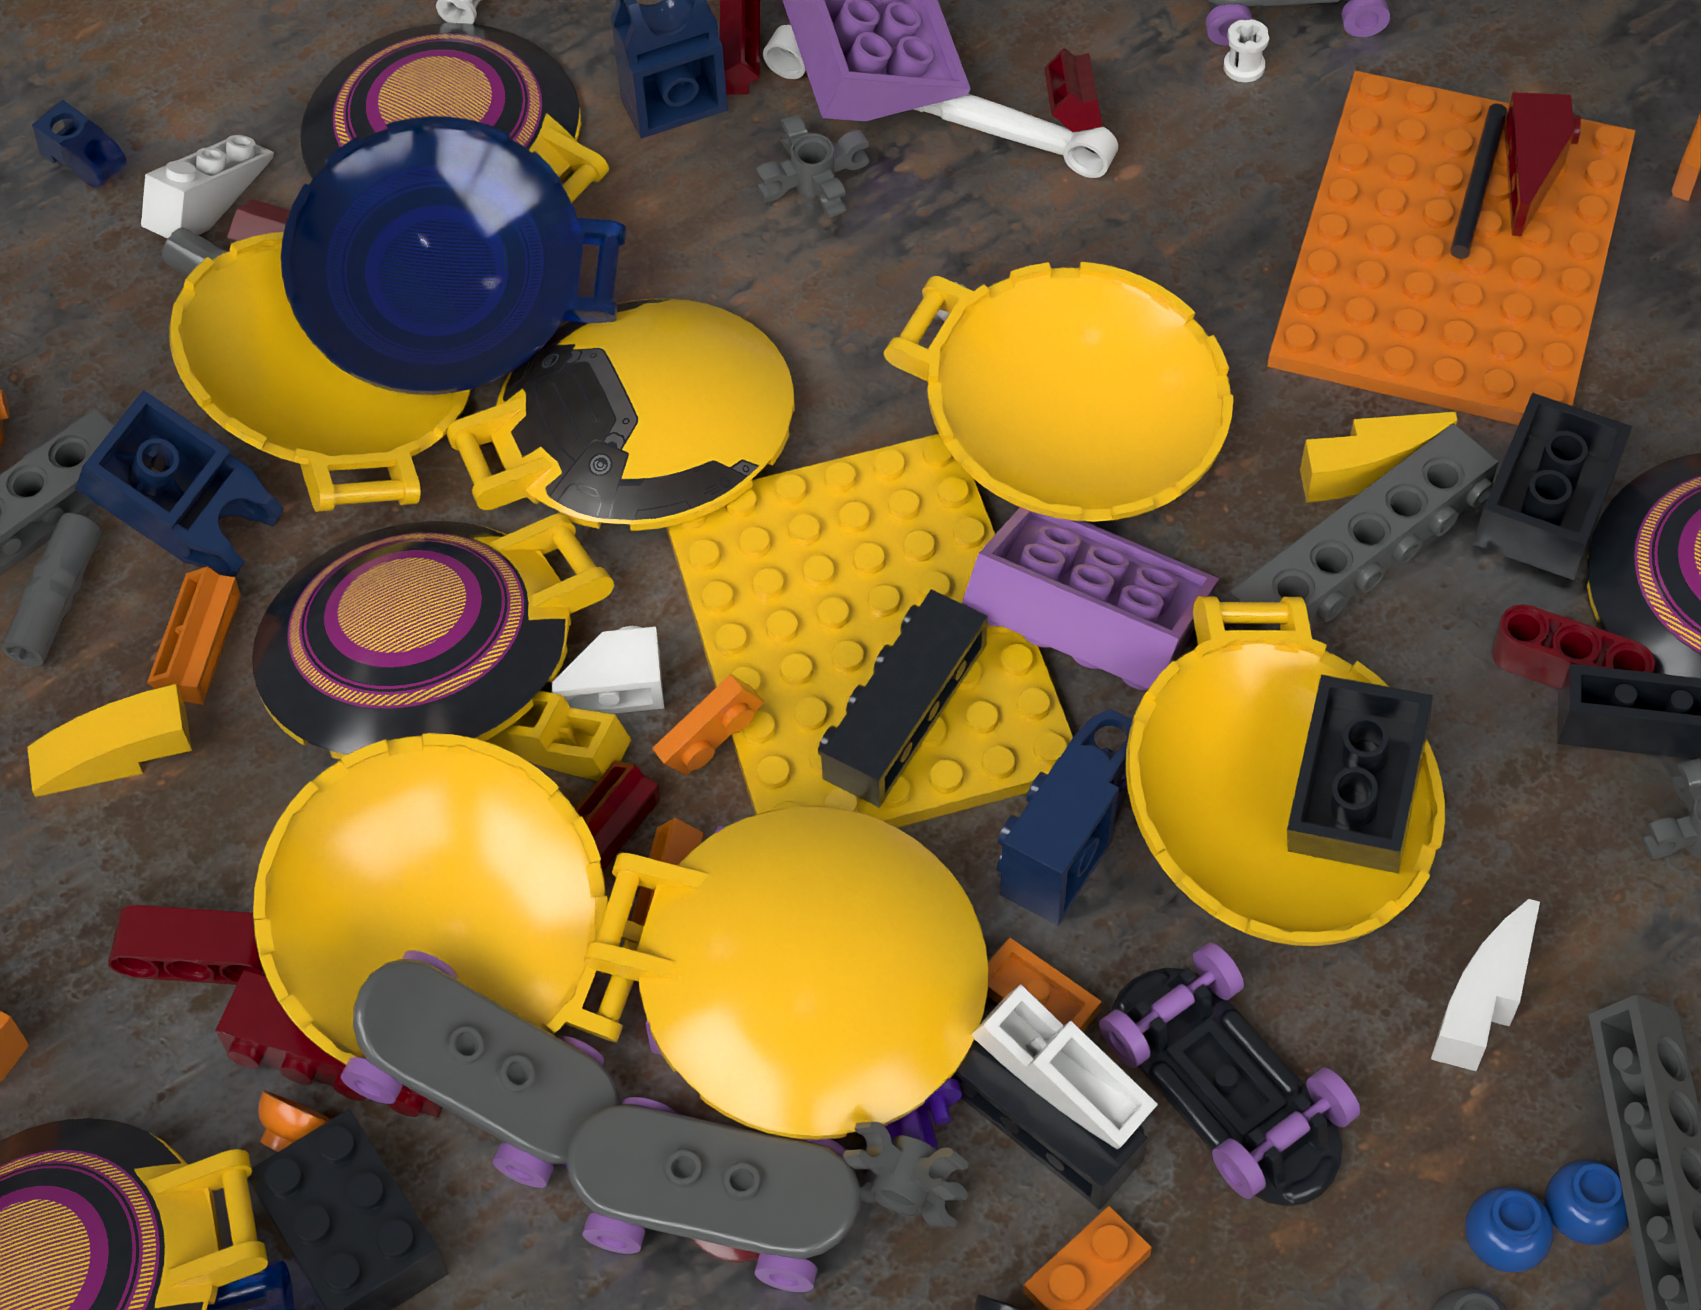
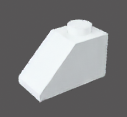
M626 626L619 630L602 632L552 682V693L563 695L571 708L609 714L665 709L656 626L645 628Z

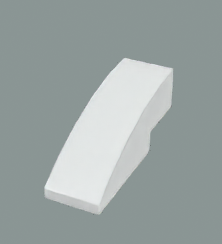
M1531 899L1525 901L1507 916L1481 944L1464 970L1449 1001L1431 1060L1477 1071L1487 1046L1491 1022L1510 1026L1521 999L1540 904L1539 901Z
M1021 984L1011 991L971 1034L979 1044L1028 1087L1059 1111L1116 1149L1120 1148L1158 1105L1072 1021L1063 1025Z

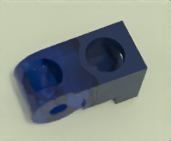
M64 100L32 124L40 154L52 163L60 161L93 188H99L127 164L126 156L119 145L104 133L102 128ZM63 120L65 127L55 134L52 131L54 124Z

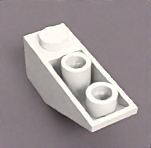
M232 135L226 140L207 148L199 149L196 153L177 161L169 162L167 165L145 174L141 226L167 239L171 236L172 232L182 227L197 235L210 230L273 159L274 152L257 145L250 137Z

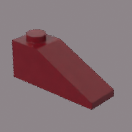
M1512 93L1504 124L1512 236H1522L1565 165L1570 144H1578L1581 118L1580 115H1573L1571 94Z

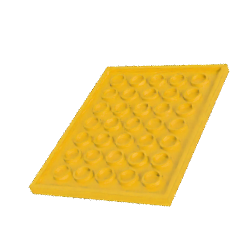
M939 434L752 480L753 487L722 508L698 519L666 527L715 687L732 674L753 687L765 702L754 712V717L747 727L730 735L755 815L790 807H828L857 812L898 828L1028 793L1037 775L1040 772L1048 774L1073 739L1039 647L1028 642L1023 635L1008 628L987 625L986 647L880 808L822 779L821 756L818 755V747L823 735L830 726H839L847 714L846 706L854 689L859 684L866 686L874 674V664L882 648L886 644L893 646L900 636L901 624L909 608L914 604L920 606L931 589L962 604L978 553L995 535L974 478L954 459Z

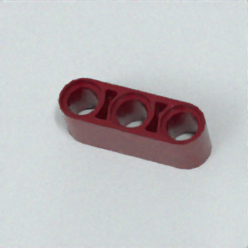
M1524 604L1512 606L1504 612L1500 619L1491 652L1494 661L1500 668L1559 690L1562 688L1570 664L1653 673L1655 666L1652 652L1645 645L1637 641ZM1514 637L1522 638V639H1524V640H1526V641H1521V640H1518V639H1516V638H1514ZM1567 655H1572L1578 659L1571 658Z
M130 905L120 911L108 959V966L119 974L141 979L237 985L244 970L266 976L256 944L253 913Z

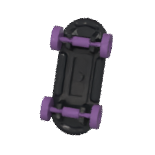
M1213 942L1206 943L1193 953V962L1198 974L1192 972L1189 967L1186 969L1162 968L1147 971L1132 979L1119 991L1112 1006V1012L1099 1021L1101 1033L1114 1054L1128 1067H1139L1210 1148L1213 1160L1220 1174L1240 1196L1246 1199L1256 1196L1267 1203L1281 1206L1302 1205L1321 1196L1334 1182L1341 1165L1342 1142L1338 1126L1345 1127L1360 1115L1358 1101L1344 1080L1334 1071L1328 1068H1321L1307 1079L1306 1087L1273 1048L1228 1001L1244 988L1243 978L1231 957Z

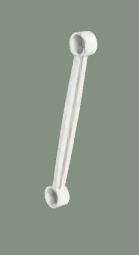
M791 25L778 27L763 50V58L768 67L779 76L787 79H798L803 76L806 69ZM971 94L914 109L979 131L1063 155L1065 162L1073 171L1089 178L1103 176L1118 151V142L1115 136L1105 127L1073 133L1065 127ZM1085 147H1087V148L1093 150V151L1096 152V153H1093V152L1089 151V150L1086 149Z

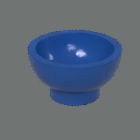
M1595 1160L1574 1161L1560 1168L1548 1182L1544 1198L1545 1207L1550 1214L1553 1225L1569 1239L1587 1245H1601L1615 1240L1627 1228L1629 1222L1620 1176L1611 1166Z
M1504 1186L1491 1189L1474 1201L1466 1216L1465 1233L1471 1249L1484 1263L1504 1272H1523L1534 1268L1547 1256L1553 1241V1224L1548 1210L1536 1196L1521 1188Z

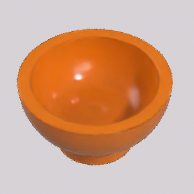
M263 1090L260 1096L258 1115L261 1124L266 1128L260 1142L277 1152L331 1120V1118L307 1106L273 1092Z

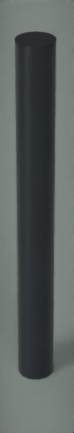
M1501 104L1490 105L1486 115L1450 248L1451 255L1459 259L1467 258L1470 255L1507 116V108Z

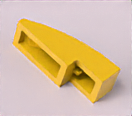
M1456 412L1353 419L1350 436L1307 439L1300 467L1306 503L1340 499L1360 494L1454 423L1456 425Z
M173 684L106 704L74 718L29 745L27 748L32 792L35 797L143 774L142 762L192 751L186 707L177 685Z
M539 691L532 698L533 707L525 715L499 734L484 741L497 745L528 762L545 768L598 781L614 761L621 762L632 739L615 714L571 708L563 695Z

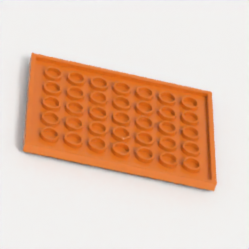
M1355 71L1269 353L1267 367L1514 425H1519L1532 393L1572 406L1636 130L1581 119L1578 144H1570L1565 165L1522 236H1512L1505 129L1503 127L1470 255L1467 258L1459 259L1451 255L1450 248L1488 108L1492 104H1501L1507 108L1508 113L1510 103Z

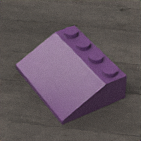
M782 0L822 118L869 121L967 96L971 89L938 0Z
M1020 507L978 553L962 604L987 615V625L1008 628L1023 635L1033 645L1054 648L1072 656L1078 664L1084 667L1100 668L1121 677L1130 687L1148 690L1158 675L1172 661L1175 662L1180 658L1195 629L1193 620L1195 599L1198 596H1212L1219 578L1087 522L1053 518Z

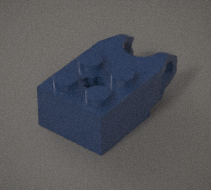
M636 0L616 1L611 16L621 101L641 139L728 111L723 48L718 37L717 20L706 0H662L651 5L639 4Z
M145 390L140 393L85 462L75 488L184 563L202 568L208 566L213 571L229 577H236L245 561L234 550L230 541L222 534L218 521L228 516H240L249 521H258L273 527L284 510L279 502L267 492L252 469L229 454L231 449ZM152 467L157 469L159 472L152 471Z
M1113 709L1093 716L1073 737L1048 774L1040 772L1037 775L1026 797L1028 805L1020 817L1012 814L1008 818L998 838V844L1002 846V854L996 870L1001 872V896L1057 926L1060 924L1113 841L1115 816L1128 794L1126 748L1132 719ZM1104 726H1115L1124 731L1127 739L1118 751L1113 752L1108 747L1100 749L1094 741L1095 733Z

